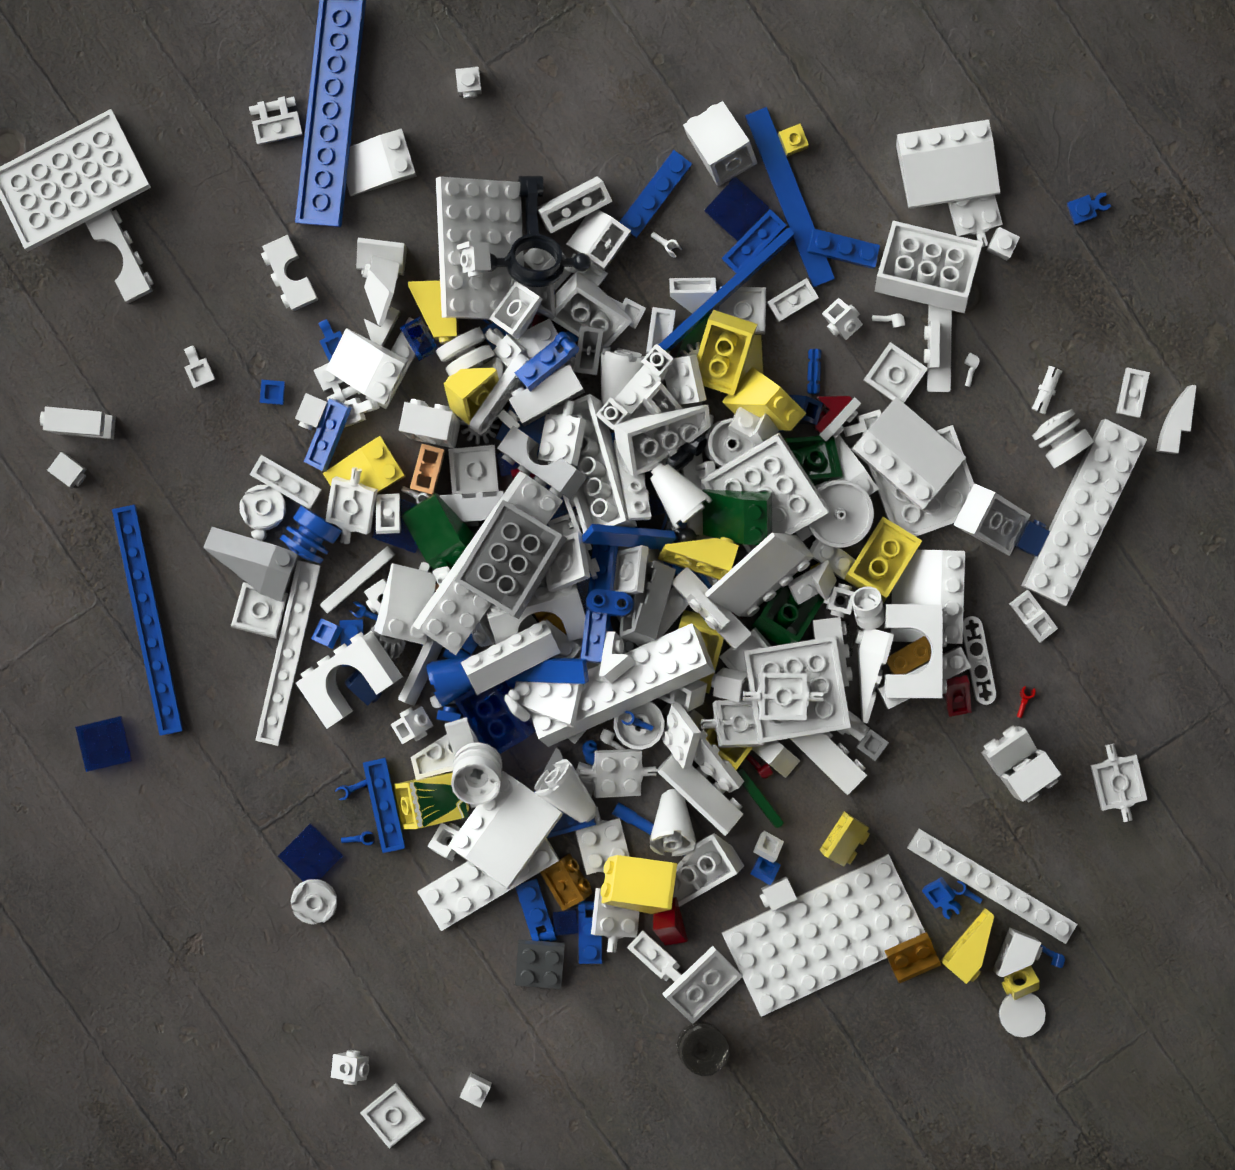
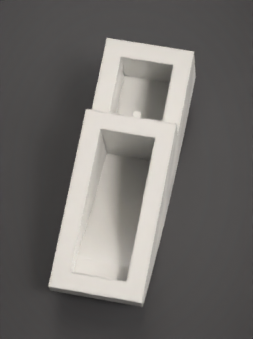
M652 308L646 355L656 344L661 343L673 332L676 310Z
M1196 385L1187 386L1171 407L1163 423L1156 452L1179 453L1181 432L1191 431Z

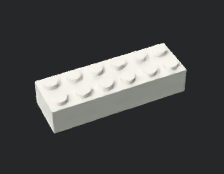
M591 394L574 400L572 416L586 420L578 466L572 465L587 477L573 496L583 534L592 524L637 527L636 521L628 520L609 427L596 416L603 407L602 402ZM564 405L549 411L551 415L563 414Z

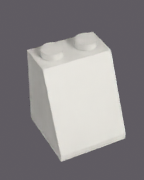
M723 101L710 106L707 111L690 118L687 123L683 124L689 140L718 187L757 164L749 139Z

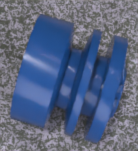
M301 505L293 517L300 525L299 529L287 526L286 529L294 534L293 538L282 534L280 539L290 550L304 559L322 564L324 559L316 554L317 550L328 554L329 551L322 545L323 541L334 544L342 531Z

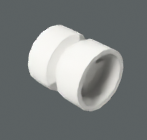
M862 587L856 590L852 595L851 602L857 625L865 630H873L880 627L885 621V611L880 592L873 587Z

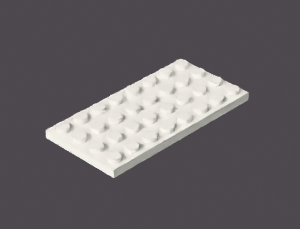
M889 854L796 897L797 900L774 911L770 909L721 932L762 1017L887 958L885 950L925 933V930Z

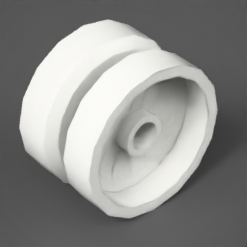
M480 327L454 338L436 350L441 362H447L456 358L446 367L449 376L457 373L460 369L480 368L495 357L490 345H484L475 349L485 340Z
M733 418L717 421L705 434L707 438V444L704 449L705 454L719 468L757 446L728 429ZM731 439L732 443L735 444L734 448L728 446V442Z
M651 701L630 710V712L637 719H641L643 722L654 726L652 731L642 727L637 728L634 724L627 726L622 723L621 720L627 723L632 720V715L623 713L614 717V730L617 738L623 745L631 749L643 750L652 747L660 740L664 732L662 712Z

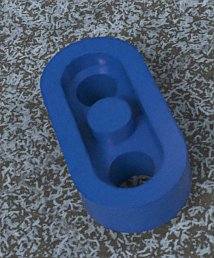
M594 589L586 598V606L591 612L596 614L623 617L632 610L633 600L625 592ZM600 597L602 599V603L596 604L594 602V598ZM617 601H625L626 606L619 607L617 605Z

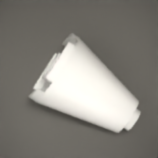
M611 347L601 348V402L603 406L610 397L615 399L644 365L641 361L645 356L638 352L617 348L614 352H610Z
M661 463L651 471L653 476L650 480L675 529L680 528L678 525L680 521L686 523L705 508L703 504L705 501L709 504L712 502V499L669 464L664 466Z
M567 759L553 764L556 767L553 771L549 772L546 770L538 779L534 787L535 793L578 822L591 821L596 815L597 807L575 768Z
M670 789L661 795L650 837V848L653 852L664 855V852H672V856L686 855L694 850L696 838L685 798L676 789Z

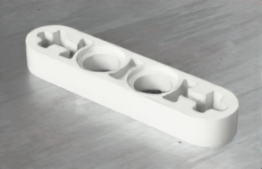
M519 354L514 358L473 416L469 427L476 433L481 435L487 431L512 396L511 393L521 383L514 372L530 360L524 354Z
M387 546L320 604L323 610L328 614L391 560L395 556L393 551Z
M968 616L963 619V642L966 657L971 665L969 672L975 699L979 703L988 705L995 700L996 689L983 625L979 618ZM969 620L978 624L974 632L975 636L980 634L981 639L967 640V636L972 637L971 631L966 630ZM975 642L980 643L983 648L982 653L978 656H974L970 652V646ZM978 665H983L987 669V674L984 678H977L974 674V670ZM989 680L990 684H985L987 691H991V695L985 701L984 698L979 697V693L983 692L982 685L977 686L976 682Z

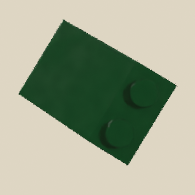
M821 436L784 439L814 486L843 477L833 436L827 441Z
M702 490L712 499L710 504L707 501L703 503L705 507L702 510L703 535L719 539L725 537L745 545H759L772 533V492Z
M437 493L404 512L401 516L424 559L434 570L446 566L451 570L475 536Z
M798 571L792 577L795 579L804 573ZM781 586L775 591V597L765 604L751 626L753 629L756 627L763 636L777 645L799 642L824 601L823 597L818 593L798 605L789 586Z

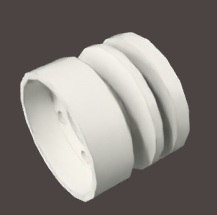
M1073 409L1053 416L1040 425L1039 429L1032 435L1034 440L1042 436L1046 437L1038 445L1040 448L1048 445L1052 446V449L1045 456L1053 468L1071 459L1094 442L1086 429L1076 433L1073 430L1080 423L1079 418L1071 423L1067 421L1075 414Z
M470 743L456 753L451 785L458 799L467 804L481 805L492 801L498 795L503 764L501 756L495 748L484 743Z

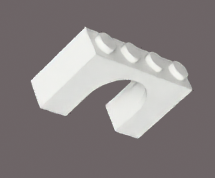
M45 407V411L40 414V426H43L44 431L59 435L114 439L116 416L105 415L104 412L56 407Z
M573 584L554 593L548 591L547 587L538 588L519 619L491 604L486 613L496 644L510 638L514 634H518L520 623L530 614L541 611L551 612L560 617L569 641L583 638L585 610L577 585Z
M885 605V628L915 629L925 635L931 646L930 661L922 671L911 675H885V698H942V694L947 693V681L943 680V670L947 669V657L943 656V647L947 646V634L943 633V624L947 623V610H943V605Z
M372 631L365 635L360 632L350 639L352 644L347 647L344 643L333 651L335 656L330 658L327 655L317 662L318 668L315 670L313 667L308 668L301 673L303 678L296 682V685L326 729L353 712L336 684V672L340 665H350L358 669L376 695L403 677Z

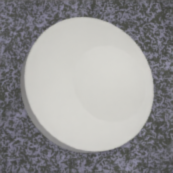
M832 480L820 485L817 491L830 511L808 525L811 533L819 541L831 547L842 548L858 543L866 536L873 523L874 509L869 495L859 485L847 480Z

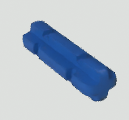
M810 349L808 351L810 362H808L807 381H809V384H807V392L809 394H819L820 384H818V381H820L821 362H819L821 350Z

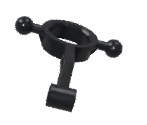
M519 176V197H526L527 235L518 238L513 243L511 250L505 258H497L494 254L490 253L491 270L486 272H492L497 267H506L510 276L520 284L529 287H545L560 279L564 267H574L577 271L581 272L588 270L591 265V259L587 254L578 253L574 258H566L555 240L539 234L537 200L538 197H543V176ZM537 248L550 253L556 263L553 267L546 270H531L520 265L516 260V256L523 250Z
M700 435L690 443L686 442L680 446L677 453L668 457L665 465L669 464L679 472L693 460L694 456H699L703 452L707 444V438ZM646 486L650 495L659 498L653 486ZM667 515V522L663 530L674 531L679 542L696 541L697 536L693 529H675Z

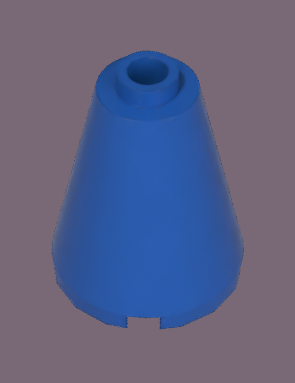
M469 657L437 660L427 663L426 668L431 685H434L436 690L434 694L441 706L448 705L473 688L461 664L462 661Z

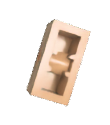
M421 444L410 489L431 495L434 494L445 455L444 449Z

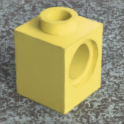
M801 123L778 133L786 157L803 151L809 146Z
M1030 965L1005 976L1002 985L1006 994H1011L1013 999L1017 1000L1039 990L1040 981ZM1023 979L1026 983L1019 986L1014 983V980Z

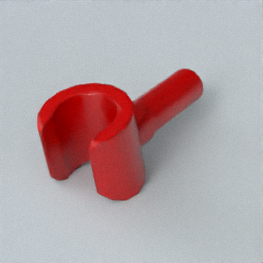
M1026 686L1020 690L1022 700L1017 717H1023L1028 700L1035 695V688L1032 689L1030 696H1026L1024 693Z

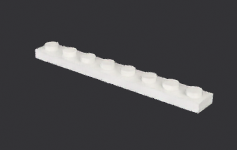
M297 561L255 741L279 746L320 572V565Z
M921 829L917 830L907 847L912 852L1065 944L1078 925Z

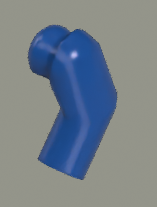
M588 740L583 744L582 751L586 763L593 766L595 751H598L597 744L592 740Z

